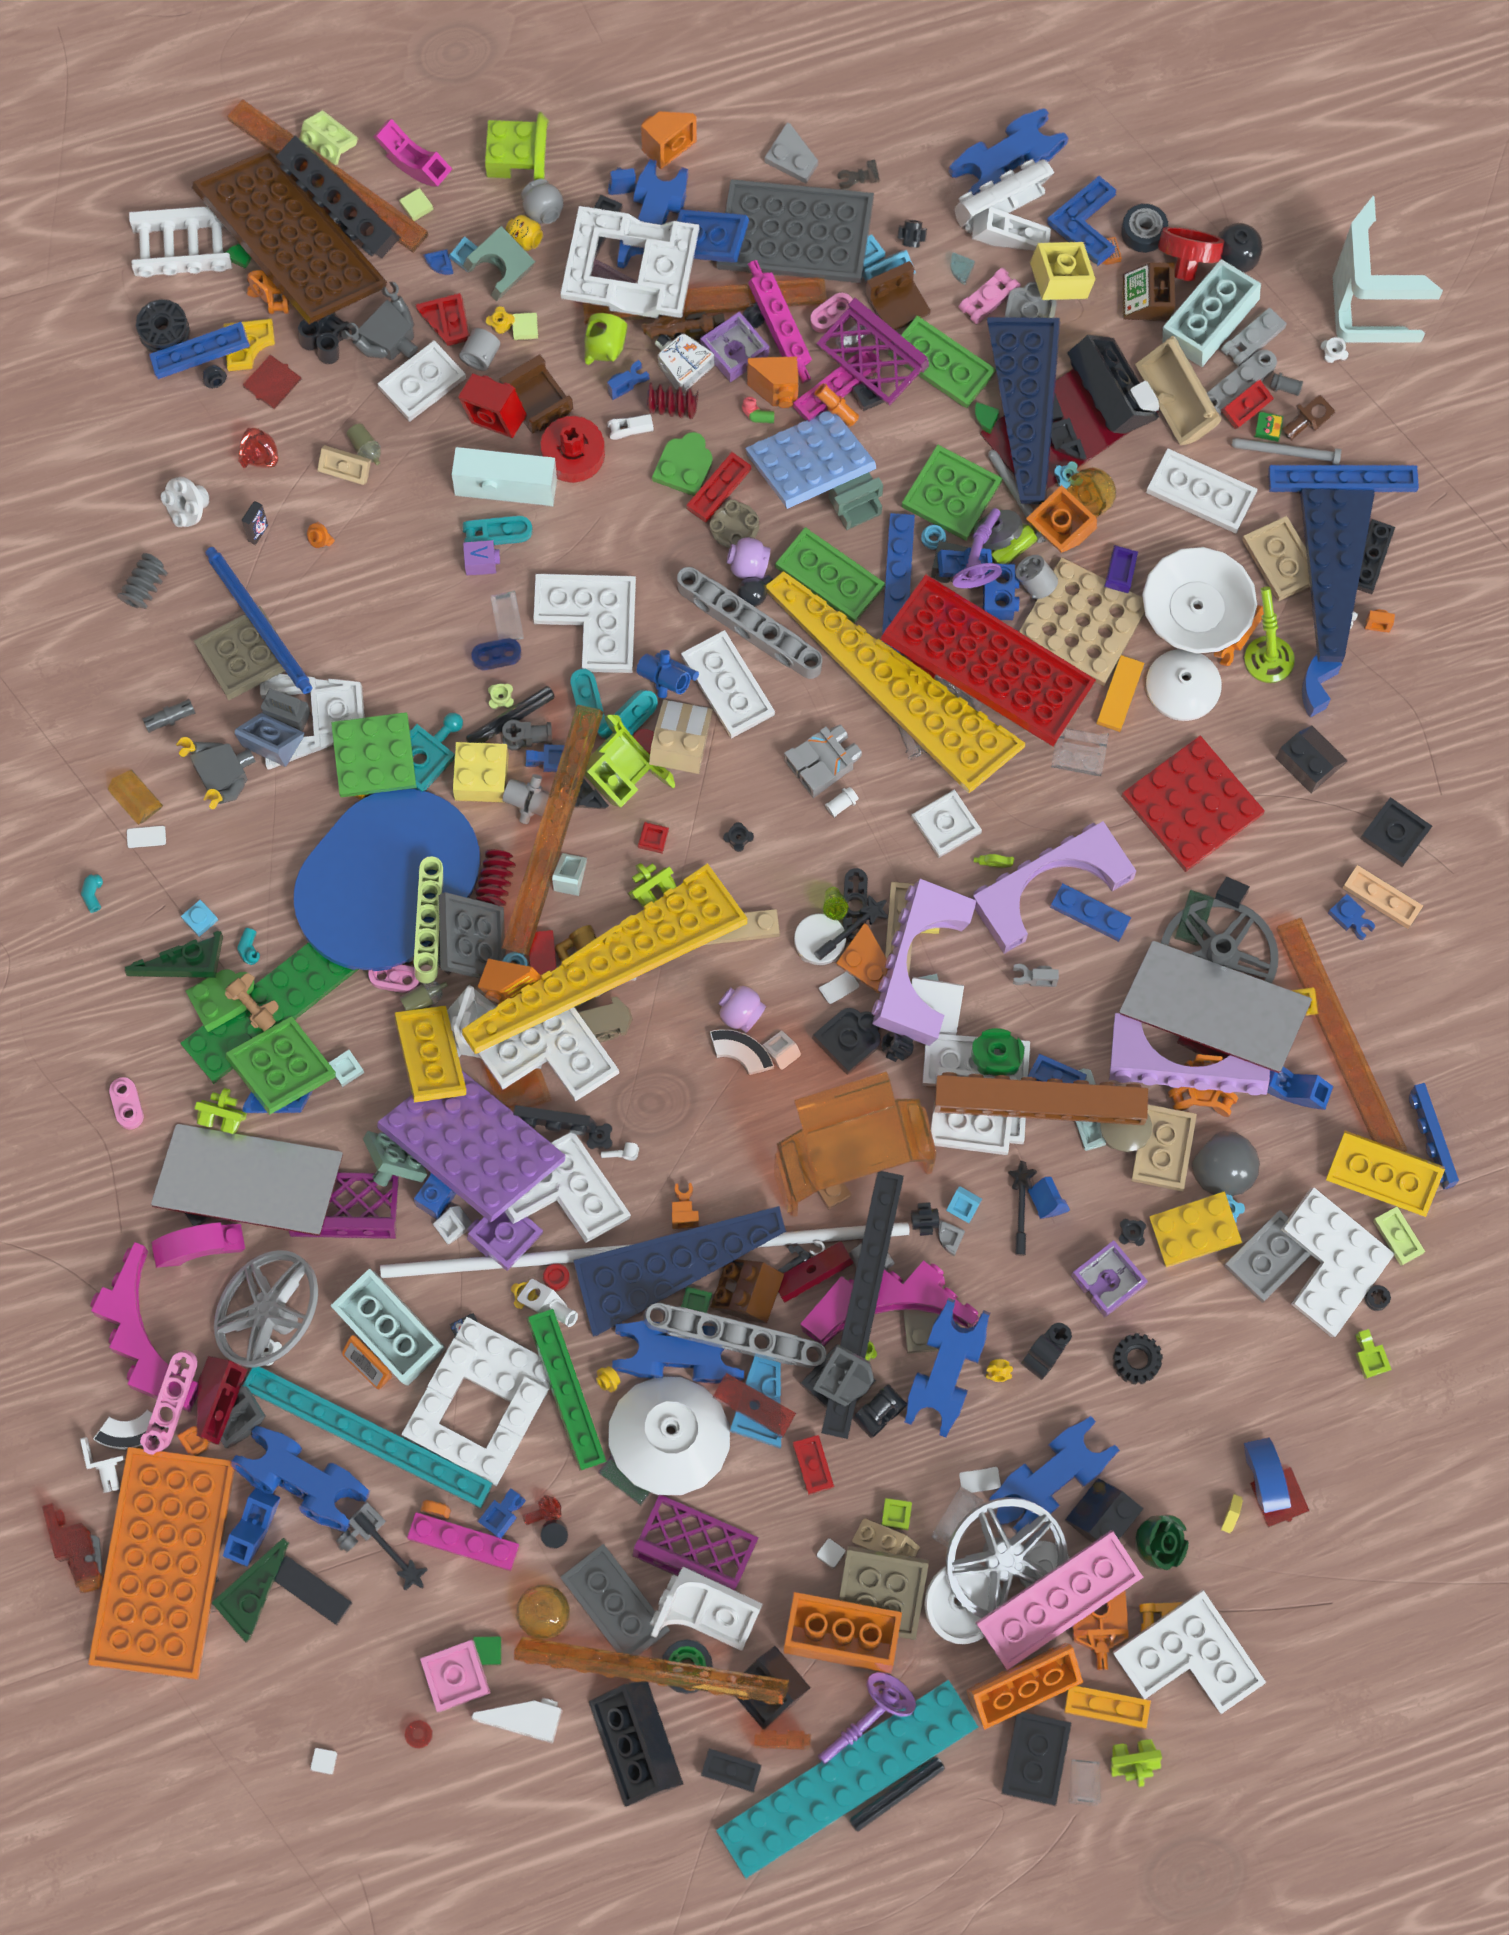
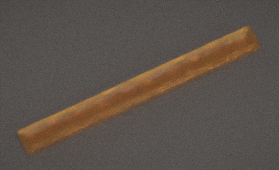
M243 99L227 115L228 121L267 149L271 148L276 155L294 137L290 132ZM313 150L401 237L398 241L401 245L414 252L428 237L427 230ZM304 162L301 165L300 171H304L307 168L308 162ZM324 178L319 179L317 182L320 187L324 183ZM337 194L335 197L340 200L341 195Z
M824 278L776 281L788 307L823 304L827 301ZM749 284L687 289L682 316L701 312L710 314L745 311L757 301ZM582 302L585 324H588L591 315L597 313L612 314L624 321L653 318L610 311L609 306Z
M577 704L503 942L502 949L506 951L529 955L604 713L600 709Z
M1302 918L1277 926L1278 935L1303 989L1315 988L1318 1014H1315L1371 1139L1406 1152V1145Z
M522 1637L514 1650V1660L523 1661L527 1664L537 1663L549 1665L556 1669L567 1668L580 1673L591 1672L603 1674L606 1677L627 1678L634 1682L646 1681L656 1683L659 1686L670 1685L682 1687L688 1691L700 1690L710 1692L713 1695L724 1694L736 1696L743 1700H760L768 1704H783L789 1687V1680Z

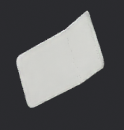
M845 972L832 981L820 986L819 990L827 1002L831 1004L859 988V984L852 975Z
M997 1467L961 1472L959 1474L961 1489L964 1494L1001 1487Z

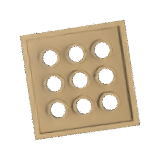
M1061 557L1053 571L1058 577L1056 589L1047 597L1036 601L1019 632L1095 678L1096 683L1105 686L1145 614L1143 598L1130 591L1129 593H1124L1104 587L1106 579ZM1072 585L1077 587L1079 592L1076 595H1069L1065 588ZM1089 597H1097L1100 599L1101 604L1091 606L1087 599ZM1056 606H1064L1067 609V613L1065 615H1057L1054 612V608ZM1119 608L1122 610L1123 615L1121 617H1113L1109 610ZM1078 617H1086L1090 624L1085 627L1079 626L1076 623V619ZM1052 626L1055 628L1056 633L1048 636L1043 633L1042 628ZM1107 628L1111 631L1112 635L1108 638L1101 637L1098 630ZM1067 637H1074L1077 639L1078 645L1075 647L1067 646L1064 640ZM1096 648L1101 655L1098 658H1091L1088 656L1087 650Z

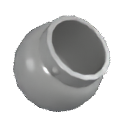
M538 179L530 182L522 190L523 208L527 217L537 221L539 224H550L559 218L564 203L562 194L555 186L549 184L545 179Z

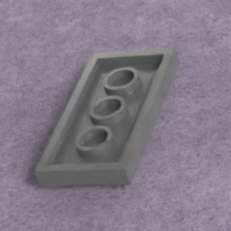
M604 1544L560 1577L626 1665L670 1632L669 1628L664 1626L656 1638L651 1636L654 1627L650 1623L656 1611Z

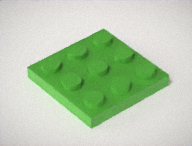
M937 444L904 498L901 507L967 541L1002 483V478Z
M407 712L331 722L341 798L417 788Z
M292 1016L226 1053L227 1061L269 1115L336 1077L335 1070Z

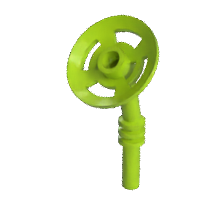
M1266 586L1261 588L1264 613L1261 617L1266 636L1258 637L1248 645L1244 662L1248 672L1255 679L1265 683H1276L1282 681L1291 673L1295 658L1289 644L1283 639L1276 637V630L1278 629L1277 615L1273 611L1271 588ZM1266 641V646L1262 648L1257 646L1258 644ZM1282 646L1288 654V661L1285 660V653L1281 648ZM1252 654H1255L1256 664L1260 667L1258 670L1253 665ZM1259 655H1263L1262 662L1260 661ZM1279 666L1283 669L1278 674L1267 675L1268 669H1275Z

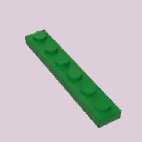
M554 1309L527 1317L528 1325L579 1471L607 1462Z

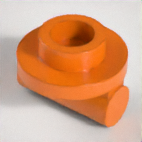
M319 522L311 524L307 530L308 541L315 548H321L325 545L330 546L335 541L325 526Z

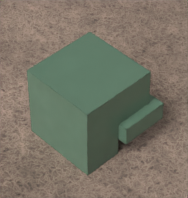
M868 472L829 490L828 498L846 531L882 514V504L878 498L883 494V483L879 477L873 480Z

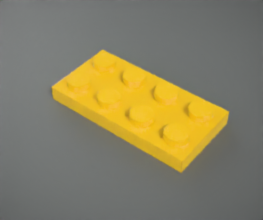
M446 1006L395 1012L394 1019L414 1103L466 1095V1085Z
M1344 1130L1326 1176V1181L1426 1217L1445 1167Z

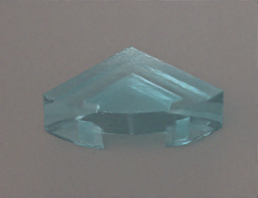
M953 252L951 271L954 277L965 285L975 266V261Z

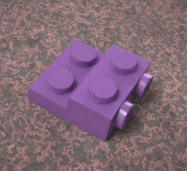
M504 1211L492 1222L485 1217L481 1221L476 1219L467 1229L469 1232L467 1240L486 1257L489 1255L508 1271L543 1234V1230L528 1217L513 1224Z

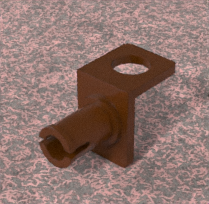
M1318 395L1304 408L1298 404L1296 406L1298 416L1283 427L1282 431L1292 441L1307 426L1316 431L1335 414V410L1321 395ZM1316 405H1323L1326 408V413L1321 418H1316L1312 415V409Z

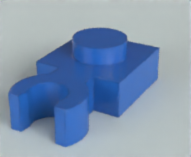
M1348 894L1328 912L1346 931L1352 926L1355 929L1356 937L1362 941L1365 939L1366 934L1362 932L1361 927H1367L1371 932L1375 928V924L1371 920L1362 918L1366 911Z

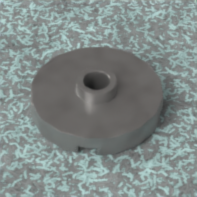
M999 510L1001 514L991 529L992 534L987 542L983 544V549L999 550L1011 544L1010 541L1014 538L1017 540L1023 531V523L1020 516L1011 510ZM988 515L983 517L976 524L974 533L977 530L978 526L984 523Z

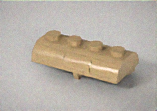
M1175 336L1168 338L1135 364L1144 381L1146 380L1156 395L1159 408L1180 445H1187L1197 441L1220 423L1221 417L1216 411Z

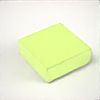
M420 188L399 200L400 205L413 222L433 210V205Z
M537 313L512 314L515 318L513 323L514 340L538 339Z

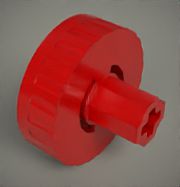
M1164 227L1158 248L1168 255L1177 257L1174 269L1175 278L1192 281L1195 280L1198 262L1217 263L1220 261L1224 240L1198 230Z
M566 416L552 422L542 435L540 443L541 456L555 458L557 479L570 483L582 482L593 477L602 467L605 459L604 437L592 421L583 417ZM561 452H562L565 456L571 457V458L578 457V456H580L581 454H582L583 456H581V457L578 458V459H567V458H565V457L561 454Z

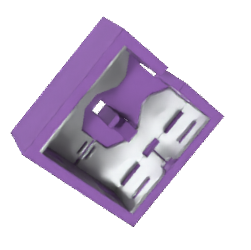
M740 312L701 338V345L714 354V364L729 382H732L746 372L748 358H765L769 356V346Z
M1112 1241L1076 1269L1071 1276L1084 1293L1088 1291L1093 1296L1091 1302L1104 1317L1108 1316L1145 1287L1148 1282L1115 1241Z

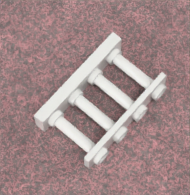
M208 207L129 212L133 233H139L140 259L132 260L135 276L175 275L184 272L196 274L201 271L213 270L222 272L226 269H232L229 253H223L222 227L224 225ZM211 227L213 254L199 255L197 229ZM187 229L189 256L174 257L173 231ZM163 231L164 258L150 259V232Z

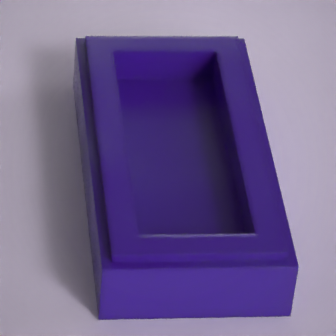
M1114 545L1104 587L1129 593L1138 555L1137 551Z

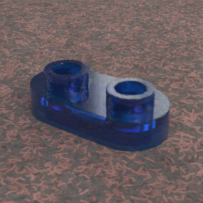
M512 638L478 644L471 653L474 666L480 670H490L516 664L522 655L520 644ZM507 651H512L513 655L506 656L505 653ZM483 656L489 657L487 661L480 660Z

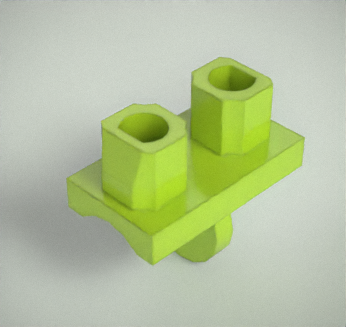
M642 863L636 865L638 873L632 877V880L635 884L642 879L644 882L628 892V895L631 899H636L643 907L651 901L654 903L657 899L650 889L657 885L663 895L670 888L675 889L676 884L671 876L674 872L669 866L651 877L650 874L657 870L655 865L652 863L645 868Z
M224 1088L221 1094L212 1092L210 1099L217 1101L218 1104L201 1100V1102L197 1101L195 1109L199 1110L197 1124L213 1127L215 1115L224 1118L220 1130L230 1134L237 1132L240 1122L246 1120L247 1113L227 1107V1105L236 1107L238 1099L230 1097L231 1091L228 1088Z
M1152 1739L1138 1742L1137 1748L1139 1753L1130 1755L1127 1744L1113 1745L1110 1768L1112 1777L1125 1775L1126 1781L1136 1780L1138 1787H1144V1778L1153 1777V1770L1161 1769V1750H1156Z

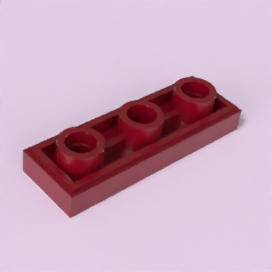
M840 1241L784 1273L778 1291L784 1303L854 1264L843 1242Z

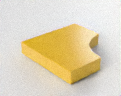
M272 319L242 322L250 347L226 355L228 371L253 369L254 359L257 354L265 347L275 345ZM226 323L223 326L227 327L235 323Z

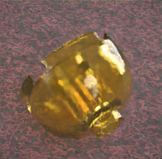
M1095 467L1085 468L1074 473L1069 478L1071 487L1067 490L1094 516L1099 517L1113 506L1116 499V487L1111 476L1104 470Z
M538 1584L528 1588L520 1596L516 1605V1618L520 1628L527 1636L536 1640L557 1637L566 1629L570 1620V1606L566 1596L558 1588L551 1585Z

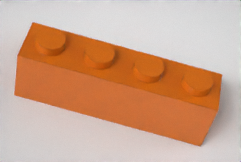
M794 1592L783 1653L891 1673L894 1665L902 1612Z
M1063 1643L1013 1668L1002 1671L990 1679L975 1684L973 1687L966 1689L970 1705L985 1730L1083 1683L1072 1645Z

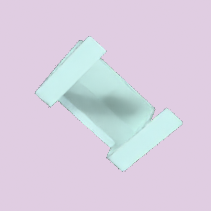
M1372 196L1351 223L1333 275L1336 335L1338 338H1342L1344 342H1422L1425 333L1422 330H1409L1406 326L1352 327L1351 299L1353 294L1359 299H1440L1443 291L1425 275H1371L1368 229L1376 221L1374 196Z

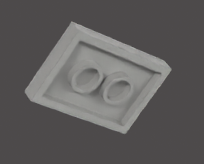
M1281 1210L1224 1265L1262 1303L1311 1255L1281 1230L1289 1219Z

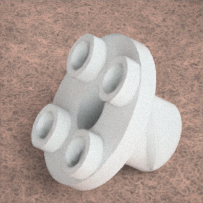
M177 477L167 483L165 491L161 493V501L166 506L175 526L189 527L200 521L203 508L209 504V494L203 486H195L189 479Z

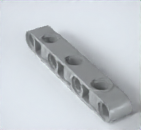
M685 567L679 571L677 575L679 593L694 603L699 609L803 677L813 679L820 675L822 655L818 650L692 567ZM689 579L693 580L694 583L691 585H686L683 583V581ZM731 606L735 610L732 612H726L723 609L725 607ZM769 633L774 634L776 637L774 639H766L764 635ZM814 661L817 665L809 667L805 662Z
M655 1303L643 1315L645 1325L652 1330L779 1363L815 1368L822 1364L826 1358V1350L818 1342L692 1309ZM652 1310H659L663 1314V1321L661 1323H654L650 1319V1312ZM704 1323H711L715 1327V1334L713 1336H707L703 1333L702 1325ZM760 1335L766 1339L767 1346L765 1349H759L755 1346V1336ZM813 1348L818 1352L819 1358L817 1362H811L807 1359V1349Z

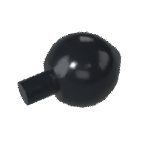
M767 575L763 579L757 577L745 578L739 583L737 596L754 607L761 605L767 596L766 585L773 580L772 577Z

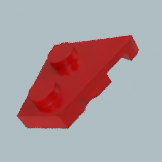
M461 293L416 304L418 312L447 346L467 341L470 332Z

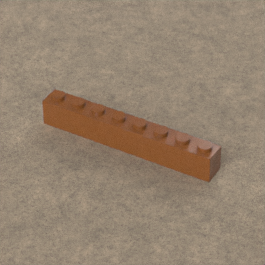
M944 1072L942 1075H937L934 1112L1145 1125L1148 1118V1088H1142V1085L1136 1083L1126 1084L1125 1087L1115 1086L1113 1082H1101L1099 1085H1093L1085 1080L1063 1083L1061 1079H1048L1047 1082L1036 1081V1078L1033 1077L1011 1080L1009 1076L1004 1075L984 1078L981 1074H969L968 1077H961L953 1072Z

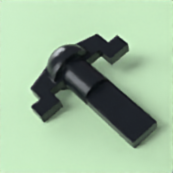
M791 1244L787 1247L792 1254L796 1251L799 1256L778 1269V1271L784 1274L812 1258V1256L799 1245L793 1247Z

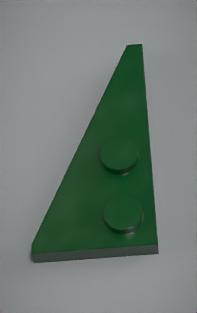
M216 931L213 933L214 937L201 942H197L195 939L185 945H178L159 953L160 957L144 962L143 959L135 961L131 965L125 966V973L127 976L215 978L223 941L222 932Z
M282 1538L211 1602L245 1643L252 1637L289 1546L286 1538Z

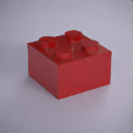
M472 373L458 396L472 424L512 439L527 416L522 402L516 393V389L508 383H498L486 375L479 376Z

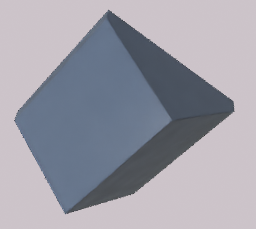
M263 713L258 714L236 728L234 733L242 747L249 748L250 751L284 767L288 765L304 737V732Z

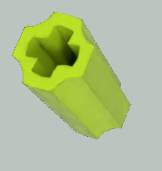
M1023 523V531L1017 540L1016 538L1011 540V544L1006 548L991 550L992 563L1009 564L1037 541V537L1031 527Z

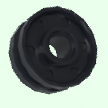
M159 299L149 302L142 307L137 315L136 328L144 347L152 353L189 340L190 327L185 312L179 304L171 300ZM167 325V328L159 330V327Z

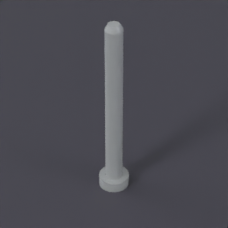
M1239 438L1232 440V447L1332 461V465H1339L1341 458V449L1335 448L1334 452Z
M989 451V459L1027 518L1034 511L1030 504H1021L1016 481L997 451ZM1033 527L1036 532L1037 542H1045L1047 539Z

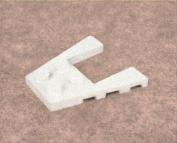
M278 674L260 684L262 699L265 698L270 688L287 695L303 694L300 688H296L288 674ZM308 677L309 683L313 687L309 693H311L314 736L303 737L290 761L334 745L331 722L365 718L363 691L360 682L329 679L328 681ZM265 758L267 769L280 766V764Z

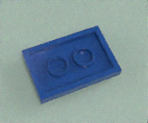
M680 209L677 222L699 225L693 259L737 262L749 223L747 215Z

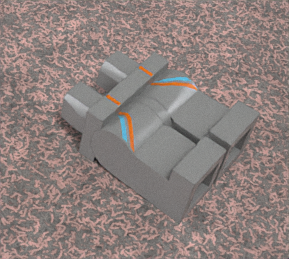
M841 724L830 730L827 727L823 728L795 749L791 748L784 753L785 763L795 776L800 778V782L812 798H815L846 773L852 771L853 764L862 756V751L855 743L845 749L840 745L841 742L848 738V734Z

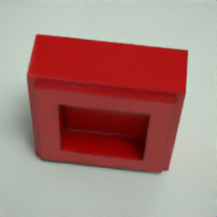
M644 822L638 848L663 854L669 828Z

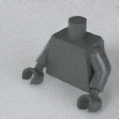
M389 282L393 287V293L390 294L386 287H382V294L392 299L391 302L386 300L359 329L354 323L346 324L351 329L352 334L343 330L341 335L344 339H352L353 344L367 357L394 360L401 352L406 357L412 358L418 350V347L411 342L414 338V322L405 301L401 296L397 295L399 291L398 285L395 282Z

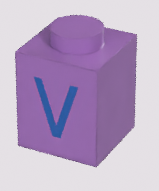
M493 540L463 543L466 576L496 573V564H500L499 549H494Z

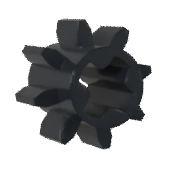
M907 219L904 225H899L897 238L902 239L903 246L920 247V241L926 242L927 228H922V221Z
M888 1032L882 1039V1052L887 1053L886 1058L894 1062L898 1059L904 1061L913 1052V1039L905 1035Z
M930 1202L918 1203L917 1210H911L912 1229H919L920 1236L933 1235V1228H939L938 1208H931Z

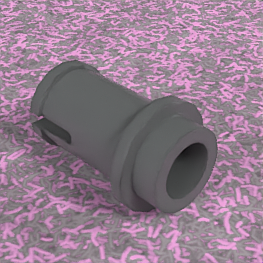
M1281 372L1279 374L1274 373L1270 388H1274L1275 392L1280 390L1296 396L1300 394L1303 385L1302 380L1299 381L1282 376L1283 373Z

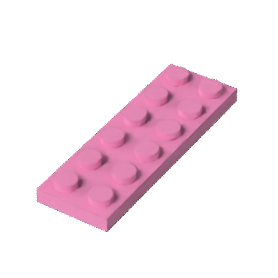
M1111 1530L977 1621L976 1624L1004 1667L1008 1670L1142 1579L1143 1576Z

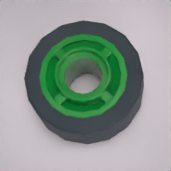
M688 1639L677 1641L669 1646L663 1654L661 1662L662 1676L667 1685L676 1692L683 1694L698 1692L711 1679L713 1670L711 1655L706 1647L697 1641ZM683 1660H691L695 1668L693 1672L685 1674L679 1669L680 1663Z

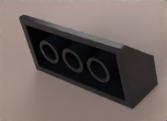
M1087 335L1067 352L1071 359V366L1079 373L1082 378V385L1090 392L1094 399V406L1102 413L1105 418V424L1110 431L1126 434L1159 418L1157 411L1141 409L1134 398L1131 388L1140 384L1114 338Z
M647 1678L623 1684L589 1701L625 1807L666 1793L684 1784Z

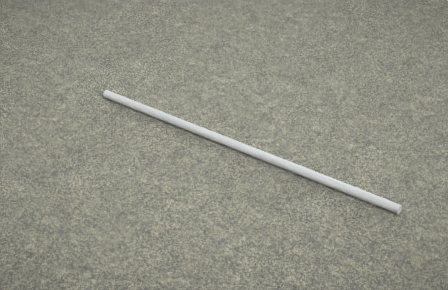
M908 1222L894 1223L891 1237L909 1235ZM866 1225L785 1232L759 1247L814 1243L817 1240L831 1242L863 1239ZM629 1245L524 1253L511 1268L550 1265L554 1263H574L573 1260ZM490 1256L380 1265L381 1278L501 1269L503 1267Z

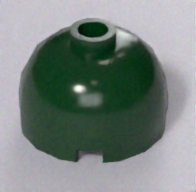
M1173 1515L1151 1516L1141 1523L1135 1536V1548L1138 1556L1146 1565L1159 1570H1170L1172 1567L1181 1565L1189 1547V1541L1185 1540L1183 1532L1187 1531L1183 1522Z

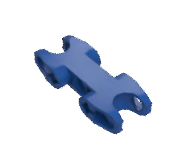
M1039 109L1024 114L1011 122L1005 130L1009 137L988 149L984 142H978L966 149L949 166V174L952 178L965 174L977 177L979 181L968 191L972 192L974 196L981 192L979 188L989 181H992L995 185L1002 181L1000 176L1018 168L1031 159L1035 163L1040 160L1049 162L1067 144L1068 136L1065 133H1058L1052 136L1041 134L1038 129L1048 120L1049 112L1046 109Z
M650 159L639 176L634 193V202L643 204L638 218L639 221L663 225L666 224L669 211L679 213L680 209L683 210L686 200L688 169L682 167L675 179L662 181L656 177L657 161ZM620 240L617 260L618 267L624 269L631 257L637 254L643 255L645 248L624 245L623 240Z
M948 1298L942 1312L935 1320L927 1342L928 1346L939 1349L931 1375L927 1376L917 1372L908 1396V1408L904 1422L912 1425L917 1413L921 1409L926 1407L934 1408L942 1417L939 1435L947 1437L952 1425L959 1417L968 1392L966 1389L955 1386L965 1359L978 1363L986 1341L987 1325L990 1312L983 1310L975 1326L961 1328L953 1319V1309L956 1300Z
M644 1321L616 1324V1334L634 1339L639 1345V1349L632 1358L613 1360L612 1368L615 1371L638 1378L652 1379L663 1378L664 1367L693 1369L692 1380L695 1382L719 1384L731 1381H744V1370L729 1367L721 1360L723 1348L675 1336H666L667 1333L648 1328ZM702 1326V1331L707 1336H713L715 1334V1327Z
M1090 1416L1084 1421L1067 1428L1049 1444V1447L1056 1456L1035 1473L1031 1471L1026 1463L1020 1466L1006 1478L1001 1487L989 1498V1501L1006 1497L1026 1499L1052 1514L1060 1506L1053 1498V1494L1074 1477L1082 1487L1086 1486L1101 1474L1105 1466L1120 1450L1116 1445L1100 1453L1091 1452L1086 1448L1084 1435L1096 1422ZM1025 1508L1023 1518L1017 1522L1012 1530L1017 1534L1028 1523L1031 1524L1038 1518L1039 1515Z
M255 1426L251 1437L266 1450V1454L256 1460L235 1455L231 1461V1467L252 1486L266 1494H273L277 1486L282 1487L303 1500L299 1510L306 1517L320 1525L346 1532L350 1526V1520L335 1507V1503L345 1497L365 1502L369 1497L370 1491L349 1471L334 1463H328L325 1469L321 1471L298 1458L302 1447L288 1436Z

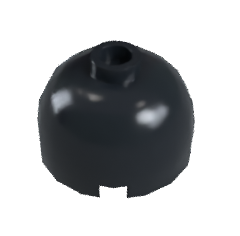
M1234 223L1226 226L1218 234L1217 237L1224 240L1221 254L1223 261L1243 273L1252 270L1259 263L1263 251L1262 238L1252 226L1245 223Z

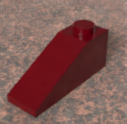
M211 1356L207 1357L198 1381V1437L219 1445L246 1375V1368L230 1360Z

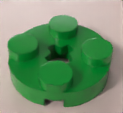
M1000 1028L987 1029L981 1033L980 1037L975 1038L973 1041L971 1057L977 1066L978 1072L982 1075H1014L1018 1072L1023 1062L1024 1045L1019 1038L1016 1040L1011 1036V1032ZM994 1049H999L1000 1053L1004 1054L996 1055L994 1054Z

